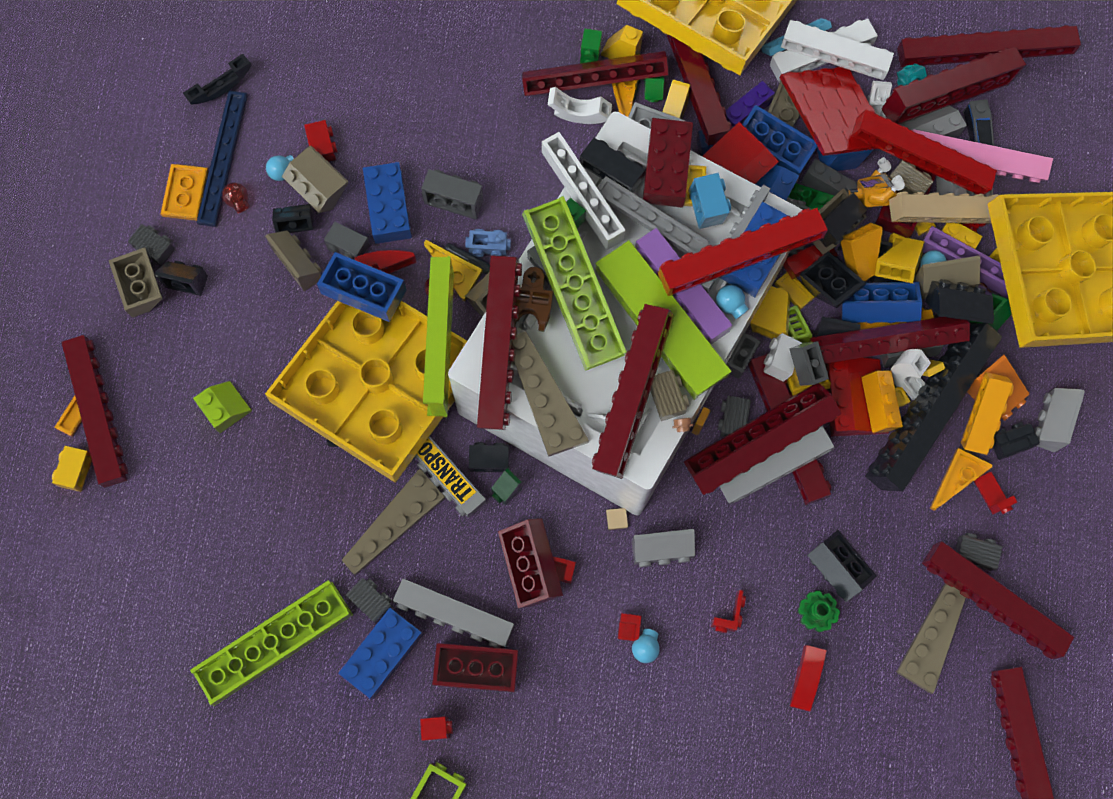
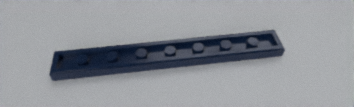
M228 91L199 210L198 225L217 227L248 97L247 93Z

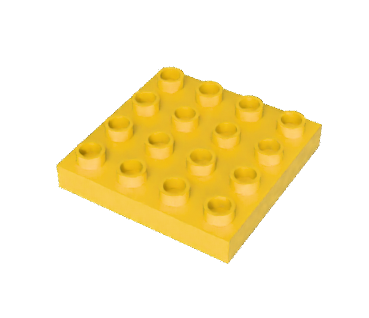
M617 0V5L629 11L633 16L640 17L659 28L664 34L671 35L690 46L692 50L702 53L721 64L723 68L741 75L797 0Z
M1113 192L1004 194L997 196L987 205L1019 347L1113 342Z
M337 301L265 393L272 404L395 483L444 417L427 416L428 404H423L427 316L403 301L400 302L390 322ZM452 331L450 368L467 340ZM450 380L448 394V410L455 402Z

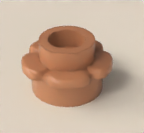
M691 418L674 419V426L672 428H677V432L690 431V426L694 424H691Z

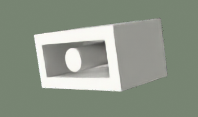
M783 333L777 338H773L769 345L770 353L764 360V372L783 382L793 374L795 368L789 348L800 345L802 342Z

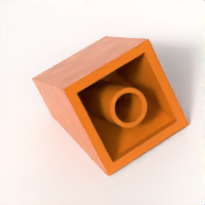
M1003 355L974 380L967 393L976 400L985 372L1008 377L1013 383L1014 388L1011 396H1008L1006 401V412L1000 418L1005 421L1013 414L1011 411L1013 408L1019 409L1027 402L1025 398L1029 395V392L1007 357Z

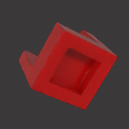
M553 557L559 581L571 584L576 562Z
M621 613L618 630L619 640L635 641L639 639L641 616Z

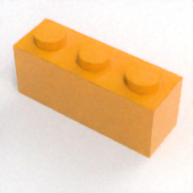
M875 371L861 377L872 433L889 432L903 427L892 372Z

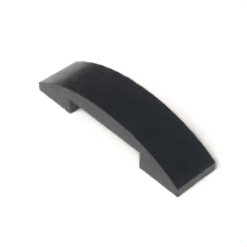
M241 54L228 64L231 69L201 88L197 83L183 92L190 104L194 105L211 101L236 86L252 66L245 55Z

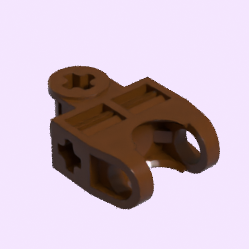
M530 267L523 274L520 297H516L519 315L518 319L514 321V327H516V323L519 322L523 315L532 314L538 321V331L545 332L551 316L553 291L544 290V273L540 268ZM533 278H537L535 283L531 282Z

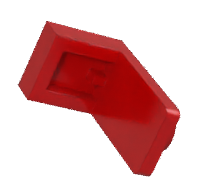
M992 472L974 480L992 514L1000 511L1002 514L1013 510L1012 505L1018 503L1014 495L1006 498Z
M738 590L736 593L732 621L716 617L712 619L711 627L715 628L716 632L727 633V630L735 632L737 627H741L742 616L740 615V609L744 608L746 596H743V590Z

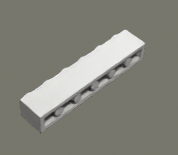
M869 19L858 20L852 25L840 27L834 32L839 36L852 38L855 41L868 43L871 46L874 45L878 36ZM787 50L774 54L770 67L780 83L779 77L781 74L812 70L827 64V62Z
M792 20L789 21L781 44V48L880 80L885 79L894 53L886 49H880L868 43H861L852 38H845L834 32L820 30L818 27H811Z
M560 132L543 140L542 154L572 199L586 210V220L605 249L607 250L623 241L626 230Z

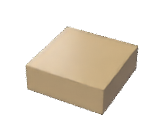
M625 508L606 510L608 530L628 528Z

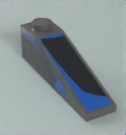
M988 99L970 101L963 111L969 140L994 146L992 117Z

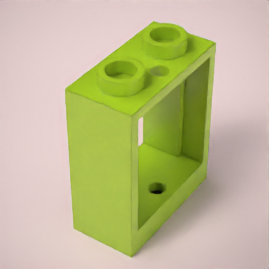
M438 762L435 765L430 763L411 799H418L432 771L459 786L452 799L460 798L467 783L463 782L465 778L454 772L451 775L446 772L447 767Z

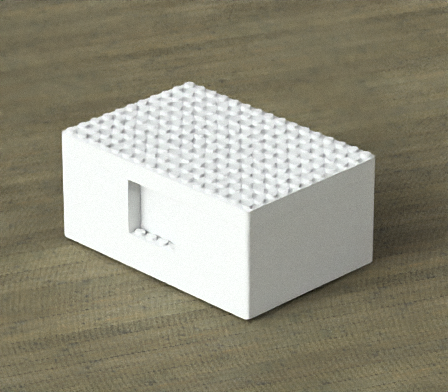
M612 112L596 136V139L605 141L615 151H621L629 160L640 163L646 173L650 129L619 112ZM690 150L689 165L706 166V175L719 173L720 179L723 178L726 190L724 194L726 199L730 200L731 211H729L730 213L723 224L699 229L693 207L683 206V208L651 205L708 240L709 245L716 246L724 239L731 238L732 234H730L732 227L736 222L738 224L741 222L742 218L740 215L745 206L750 207L752 204L750 199L755 190L760 191L761 187ZM585 169L595 186L598 187L603 179ZM645 174L643 180L633 192V194L643 199ZM564 187L559 197L564 196L565 201H567L571 196ZM770 192L764 203L790 217L796 216L802 211L799 207ZM612 206L610 208L626 230L624 240L606 250L587 220L577 229L594 272L597 261L628 240L635 247L636 241L649 233L650 230ZM532 239L519 258V263H522V275L518 276V284L521 287L524 272L528 268L534 267L527 259V251L535 246ZM669 243L680 259L686 254ZM790 251L780 255L755 298L743 291L745 304L749 308L748 311L738 319H735L732 314L723 312L731 322L732 328L729 333L711 344V346L725 364H727L741 337L747 330ZM595 272L627 352L631 348L632 333L634 330H637V325ZM533 278L531 282L535 283L537 278ZM717 278L708 293L715 303L719 290L724 286L731 285L720 278ZM544 279V290L553 291ZM553 292L551 316L545 332L538 331L539 324L534 315L525 314L516 323L517 334L524 331L527 332L586 434L589 443L548 457L514 361H511V370L514 371L513 383H509V391L512 392V402L508 404L507 413H510V424L506 426V430H485L621 508H625L628 512L640 515L688 431L677 432V428H672L674 426L673 420L691 418V424H693L713 387L693 400L682 385L680 387L681 393L687 396L689 402L687 412L684 415L664 421L660 420L650 392L623 479L593 470L592 459L600 446L599 437L606 427L605 418L613 405L612 396L619 386L618 378L626 364V353L620 358L585 371ZM486 312L448 371L458 413L477 424ZM660 358L655 375L670 371V368L662 358Z

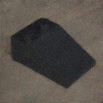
M829 251L799 274L803 286L814 297L835 308H838L866 285L865 281Z

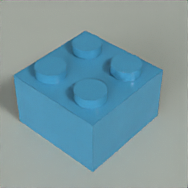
M719 173L694 178L689 188V195L699 229L723 224L730 213L729 211H731L730 200L726 199L724 194L726 190L723 178L720 179Z

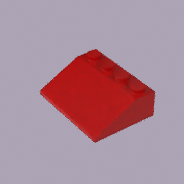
M740 122L702 156L753 184L758 182L779 162Z
M857 358L825 363L831 384L830 389L826 390L832 395L841 412V415L837 416L834 421L829 422L831 437L888 434L889 432L872 433L861 378L875 371H881L880 359Z

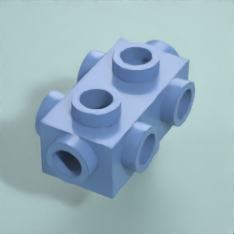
M475 229L470 230L469 237H466L465 247L469 248V253L476 257H483L484 254L502 256L506 255L507 250H510L511 239H507V232L502 230L491 232Z

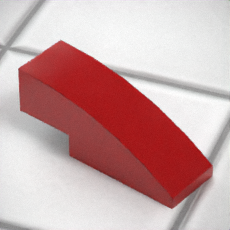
M813 245L798 252L796 255L788 257L783 267L793 280L823 255ZM833 248L829 250L832 255L838 256Z
M397 250L376 251L354 257L356 261L388 274L417 263L413 252Z
M809 645L803 647L790 707L811 711L827 650Z

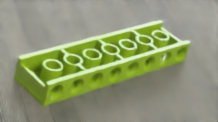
M564 196L530 210H524L522 213L585 371L624 356L627 353Z
M630 240L595 263V272L637 326L639 323L638 315L640 310H643L644 304L669 309L673 313V321L661 358L670 370L674 371L675 375H679L682 385L693 400L729 376L732 371L672 295L667 296L661 280Z
M450 256L431 257L423 392V404H428L427 416H448V371L450 369L454 271Z
M328 580L190 671L194 674L207 696L209 704L216 706L353 616L333 582Z

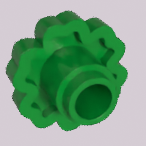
M820 591L808 593L806 599L799 602L798 613L802 615L801 623L808 630L813 628L817 632L830 630L831 624L838 622L840 614L839 609L835 608L837 601L829 593L824 595Z

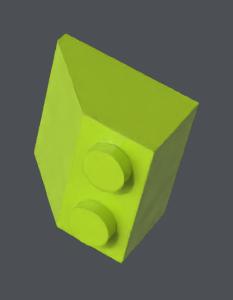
M230 381L210 386L193 398L219 433H222L252 411Z

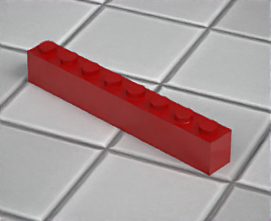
M865 109L856 118L852 137L975 194H986L992 190L997 170L989 165L982 164L972 157L965 156L955 149L942 145L940 142L933 141L922 134L909 130L907 127L879 116L873 111Z
M818 208L812 210L804 209L798 215L783 217L775 224H764L759 230L753 232L751 230L745 231L740 237L735 239L727 238L716 246H705L700 252L684 254L681 259L676 261H665L659 267L658 275L667 296H671L824 238L828 229Z

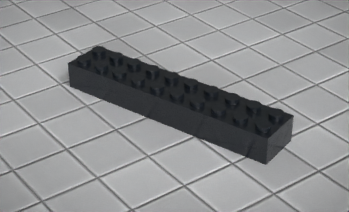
M988 323L971 324L970 341L948 345V350L938 360L943 362L945 369L928 377L925 385L919 389V395L910 403L908 411L901 418L903 427L895 429L889 435L888 442L880 449L878 457L869 466L868 472L865 475L880 490L903 492L1002 338Z

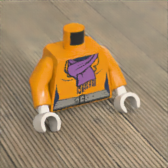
M884 157L877 163L880 167L878 170H875L870 177L859 179L857 181V188L848 191V195L854 192L865 207L890 205L889 199L896 197V190H902L905 186L904 180L900 175L895 176L891 181L886 173L882 174L891 169L890 162Z

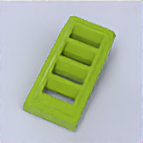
M798 306L790 307L789 316L796 314V316L789 318V337L802 343L810 342L812 333Z

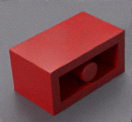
M326 120L305 124L304 127L309 146L317 150L328 162L336 160L335 153H338L336 143L331 141V137H334L332 127L327 126Z
M448 717L420 719L422 741L450 738L449 734H453L452 721L448 720Z

